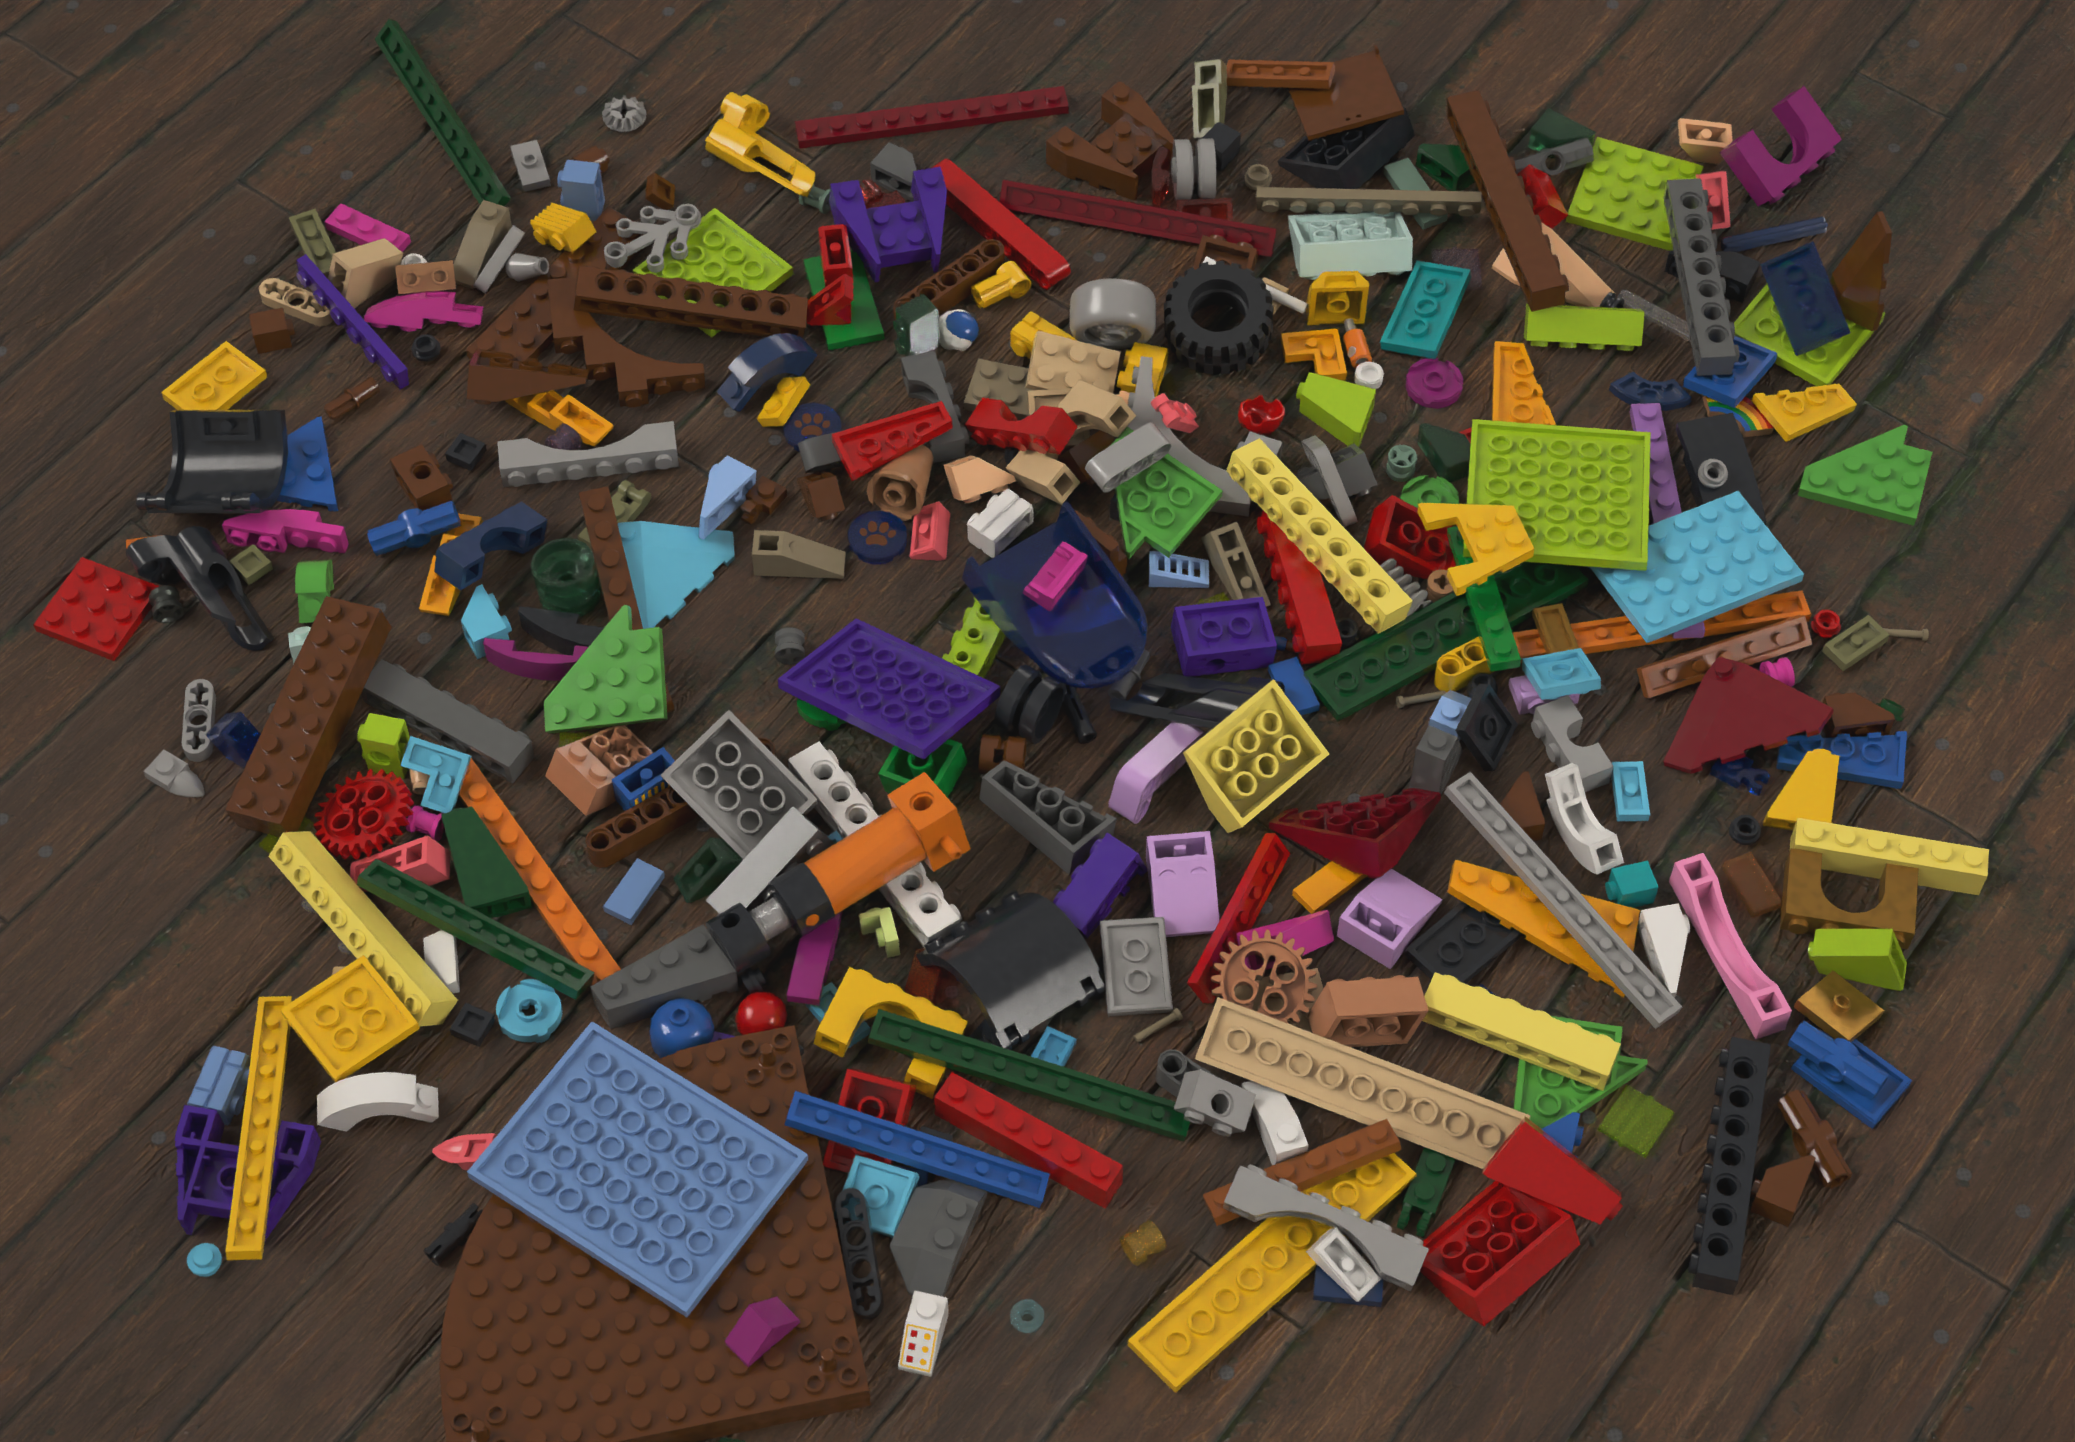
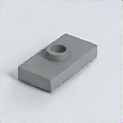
M537 140L510 146L524 192L551 186Z

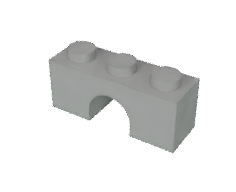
M1569 695L1536 707L1531 727L1534 735L1537 738H1541L1546 746L1549 759L1552 762H1556L1559 768L1570 763L1578 765L1585 792L1608 784L1613 765L1600 744L1596 743L1587 747H1581L1569 740L1579 736L1583 717Z

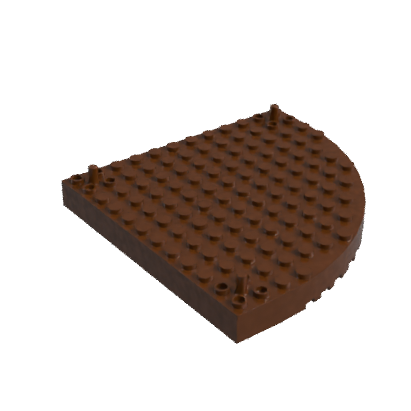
M795 1025L730 1037L690 1047L656 1060L808 1154L807 1163L688 1317L680 1314L495 1194L491 1196L464 1247L452 1280L442 1326L439 1369L446 1442H697L871 1406L869 1385L818 1137L784 1125L795 1091L809 1095ZM778 1297L800 1319V1323L752 1365L747 1367L728 1348L725 1340L748 1305Z

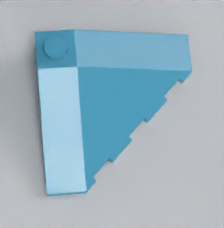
M646 521L617 523L643 629L654 628L665 616L669 620L672 619L686 605L684 599L694 589L699 593L714 579L712 572L722 563L728 566L735 560L734 536L731 531L714 530L703 540L699 538V528Z

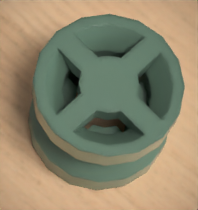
M1396 445L1390 449L1386 473L1392 480L1405 482L1414 476L1415 464L1417 462L1415 450L1407 445Z

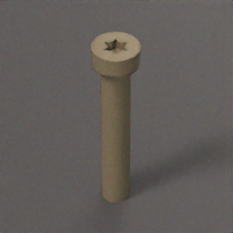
M1883 628L1890 636L1922 638V641L1928 640V629L1918 631Z
M1438 691L1404 698L1403 696H1397L1396 704L1398 708H1404L1405 705L1440 699L1446 692Z
M1173 1009L1170 1015L1133 1036L1135 1041L1138 1043L1175 1020L1177 1022L1182 1020L1183 1016L1179 1009Z

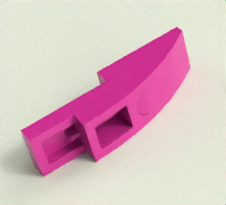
M429 291L409 293L390 298L368 308L364 320L371 323L373 327L387 328L388 325L400 326V329L403 331H416L417 328L422 329L424 318L436 324H445L447 321L458 322V325L462 327H475V324L481 325L483 306L455 303L456 292Z
M292 509L267 510L262 513H248L224 520L222 524L228 543L239 547H250L254 544L257 548L267 552L277 551L285 553L289 543L297 547L317 548L325 552L346 553L349 545L344 526L322 523L320 513L315 511Z

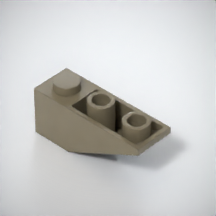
M754 530L752 547L754 576L844 579L845 551L785 531Z

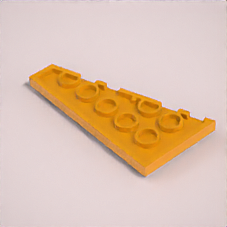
M1494 342L1492 421L1556 425L1550 408L1544 401L1540 384H1537L1533 374L1534 368L1524 343Z
M1459 860L1454 861L1447 893L1479 912L1486 911L1501 920L1500 924L1509 930L1513 927L1526 935L1525 939L1568 965L1575 964L1588 972V977L1597 982L1602 980L1615 988L1613 992L1622 997L1625 996L1520 877ZM1581 894L1624 943L1634 951L1640 910Z

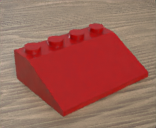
M1494 1181L1423 1240V1246L1429 1250L1420 1272L1462 1313L1485 1326L1581 1244L1570 1214L1548 1202Z

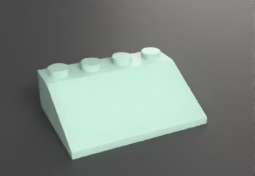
M1362 211L1359 214L1339 212L1288 215L1295 265L1300 277L1314 280L1322 272L1358 271L1362 276H1373L1379 272L1398 275L1404 273V271H1412L1413 238L1400 212H1390L1384 215Z

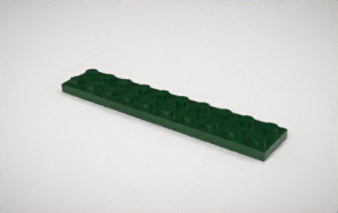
M1522 562L1503 573L1498 571L1493 574L1511 628L1532 617L1533 608L1554 605L1586 588L1589 580L1575 565ZM1452 592L1411 614L1405 620L1379 634L1376 633L1305 671L1304 676L1309 681L1314 693L1337 722L1435 670L1437 661L1442 655L1479 637L1466 594L1456 596Z

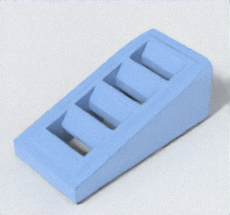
M1149 551V587L1209 588V560L1172 554L1168 558L1159 551ZM1170 569H1176V573L1170 572ZM1182 569H1188V575L1182 574ZM1194 569H1200V577L1194 576Z

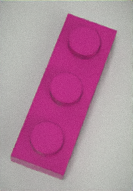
M340 204L325 220L327 230L359 245L385 238L403 252L411 243L409 234L344 204Z

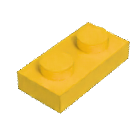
M786 377L778 383L777 389L764 404L763 410L757 417L762 427L785 425L810 387V383L805 377Z

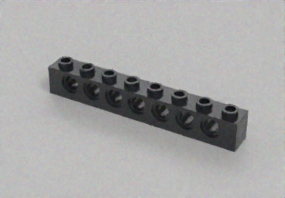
M1731 1037L1728 1048H1721L1718 1067L1724 1068L1723 1076H1717L1714 1095L1720 1096L1719 1104L1713 1105L1710 1117V1124L1715 1125L1714 1134L1709 1133L1706 1144V1153L1711 1154L1710 1164H1704L1701 1183L1707 1184L1706 1193H1700L1697 1205V1212L1703 1213L1701 1223L1696 1222L1692 1240L1693 1243H1698L1697 1254L1691 1253L1688 1273L1694 1274L1692 1287L1733 1295L1739 1280L1771 1044ZM1735 1073H1741L1747 1078H1740ZM1731 1102H1738L1743 1107H1736ZM1727 1131H1734L1739 1136H1731L1727 1133ZM1722 1160H1730L1735 1166H1728ZM1718 1189L1727 1190L1731 1196L1722 1195ZM1713 1219H1721L1727 1226L1718 1225ZM1709 1249H1716L1723 1254V1256H1715L1709 1251Z

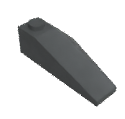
M1351 444L1331 453L1348 497L1355 495V497L1366 495L1372 491L1371 487L1377 485L1365 452L1357 445ZM1313 466L1309 468L1303 467L1297 471L1295 476L1316 499L1330 498L1319 471Z

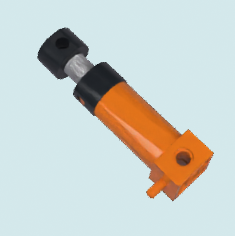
M925 772L887 794L892 807L890 811L806 862L799 863L771 880L768 886L772 899L752 909L750 913L743 904L738 902L706 922L708 932L736 970L737 975L770 956L771 950L767 941L780 934V932L782 933L785 929L787 930V928L791 927L800 937H804L835 918L836 914L924 861L935 872L954 859L960 858L962 854L971 849L957 808Z

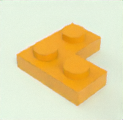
M1338 329L1281 333V346L1285 363L1313 360L1316 374L1342 381L1346 380L1347 371Z

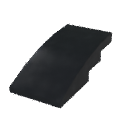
M1728 413L1678 422L1675 431L1685 452L1683 462L1692 481L1690 490L1697 507L1739 491L1766 525L1767 521L1753 467L1734 414ZM1708 459L1720 460L1727 468L1728 478L1719 488H1708L1698 478L1700 465ZM1708 471V475L1715 479L1716 474L1713 471Z

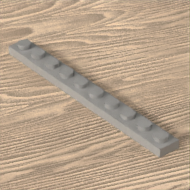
M1471 772L1447 786L1444 792L1446 796L1655 1029L1680 1012L1682 1006Z

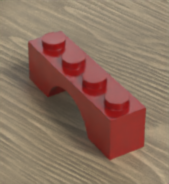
M982 398L965 423V426L972 433V438L981 445L990 444L1001 448L1011 447L1021 451L1031 450L1041 454L1052 453L1059 455L1078 427L1063 408L1042 405L1030 416L1017 421L1018 418L1002 400Z

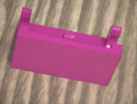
M1062 542L1032 581L1024 588L1023 594L1050 612L1083 571L1088 555L1081 553L1070 544Z

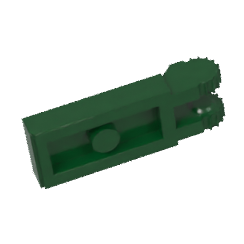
M1424 1147L1415 1170L1416 1177L1410 1182L1403 1200V1209L1396 1228L1404 1230L1409 1222L1410 1213L1413 1211L1423 1215L1418 1222L1416 1235L1424 1237L1431 1218L1434 1219L1453 1170L1455 1158Z

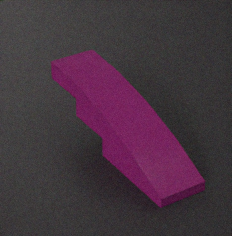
M843 911L836 914L835 918L800 938L787 991V1001L820 1005L823 986L827 981L830 962L833 961Z

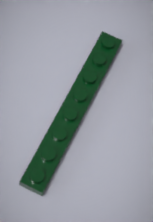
M375 859L358 876L357 886L575 1000L593 982L595 972L378 859Z

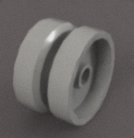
M1213 138L1198 139L1195 147V156H1193L1192 144L1189 139H1174L1173 157L1171 158V178L1175 201L1190 200L1193 195V183H1196V192L1200 200H1215L1216 154Z

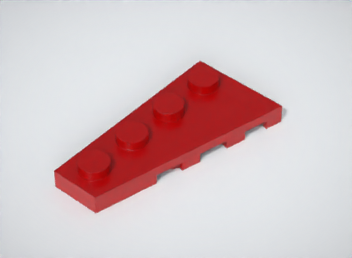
M940 401L833 433L831 436L832 443L851 481H854L951 430L953 424L943 402Z

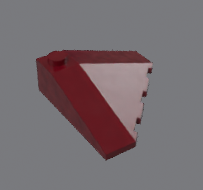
M1718 656L1704 675L1663 763L1666 767L1693 774L1702 771L1701 764L1720 759L1721 763L1725 764L1744 758L1745 750L1759 745H1763L1766 751L1788 744L1787 737L1794 734L1806 732L1807 737L1817 735L1826 725L1834 711L1832 707L1745 663Z
M1409 788L1403 789L1402 795H1393L1388 798H1384L1383 793L1359 797V802H1352L1342 806L1340 800L1316 804L1317 810H1306L1302 813H1298L1297 808L1287 809L1269 822V828L1352 872L1365 874L1369 878H1379L1398 863L1440 801L1441 793Z

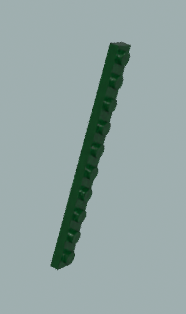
M388 19L376 36L375 41L479 204L486 200L506 206L511 199L506 189L399 23Z
M881 1009L877 1011L868 1039L870 1044L1184 1142L1190 1122L1184 1119L1185 1114L1174 1110L1175 1101Z

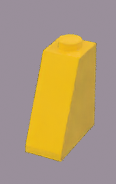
M1826 749L1808 751L1763 820V826L1793 830L1797 818L1831 823L1840 756L1832 755L1831 751Z

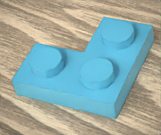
M410 736L400 766L430 775L420 805L439 812L448 813L455 807L472 756Z

